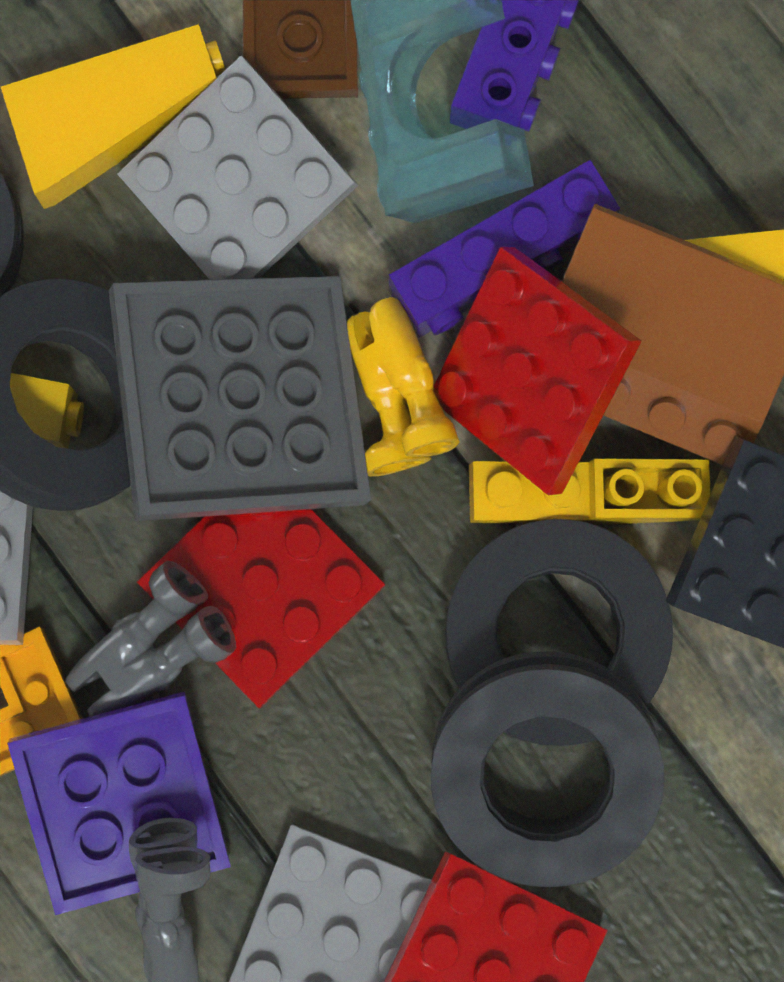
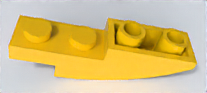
M593 459L590 462H579L563 493L549 496L508 462L473 461L469 464L470 523H523L524 525L541 520L567 519L593 525L700 520L710 497L709 460Z

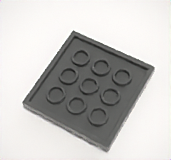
M340 276L112 284L109 289V299L135 521L361 506L371 500Z

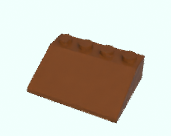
M594 204L562 282L642 340L603 416L723 465L735 436L754 443L784 376V281Z

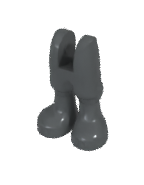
M166 561L153 571L149 580V586L154 597L153 600L141 612L132 613L116 620L112 631L78 661L65 679L66 684L73 692L83 689L100 677L109 687L110 691L102 695L88 709L87 712L90 717L136 705L156 691L167 690L181 673L182 667L198 657L204 661L216 663L226 659L235 651L236 641L232 628L225 615L214 606L205 607L188 620L183 630L169 642L158 647L154 646V642L160 633L182 617L192 613L208 600V593L202 584L177 563Z
M162 818L153 820L137 828L129 837L130 860L140 890L135 918L143 938L144 973L148 982H199L198 957L194 950L192 927L185 918L184 907L180 900L181 893L201 888L210 879V855L205 850L197 848V826L185 819Z

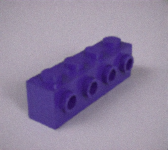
M492 0L451 104L450 123L511 146L514 145L519 129L530 132L541 99L532 96L539 77L550 80L561 50L560 47L552 45L558 27L569 30L579 0Z
M589 160L389 274V292L392 297L397 298L403 305L417 338L431 331L434 335H439L464 319L462 313L471 309L500 247H515L546 271L550 272L564 261L563 255L577 247L594 204L619 213L620 207L592 161Z

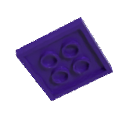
M185 691L9 738L7 744L55 915L140 892L130 860L129 837L137 828L153 820L180 818L193 822L197 826V848L205 850L210 855V873L231 867Z

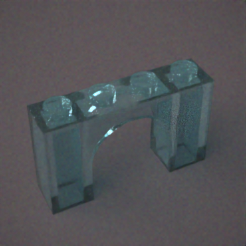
M350 0L362 69L359 75L361 90L367 99L371 124L368 129V138L376 155L380 179L377 184V193L384 207L385 215L418 223L534 186L524 129L494 119L445 137L432 139L423 128L416 108L417 83L428 58L446 41L505 19L502 0Z

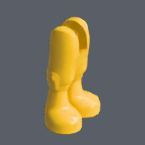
M395 297L384 298L377 301L371 307L370 312L364 311L351 316L347 320L351 354L365 395L379 413L383 431L381 441L371 445L365 452L368 476H383L410 469L430 461L432 455L443 454L457 447L460 442L455 425L444 414L433 391L431 368L424 356L410 318L401 302Z

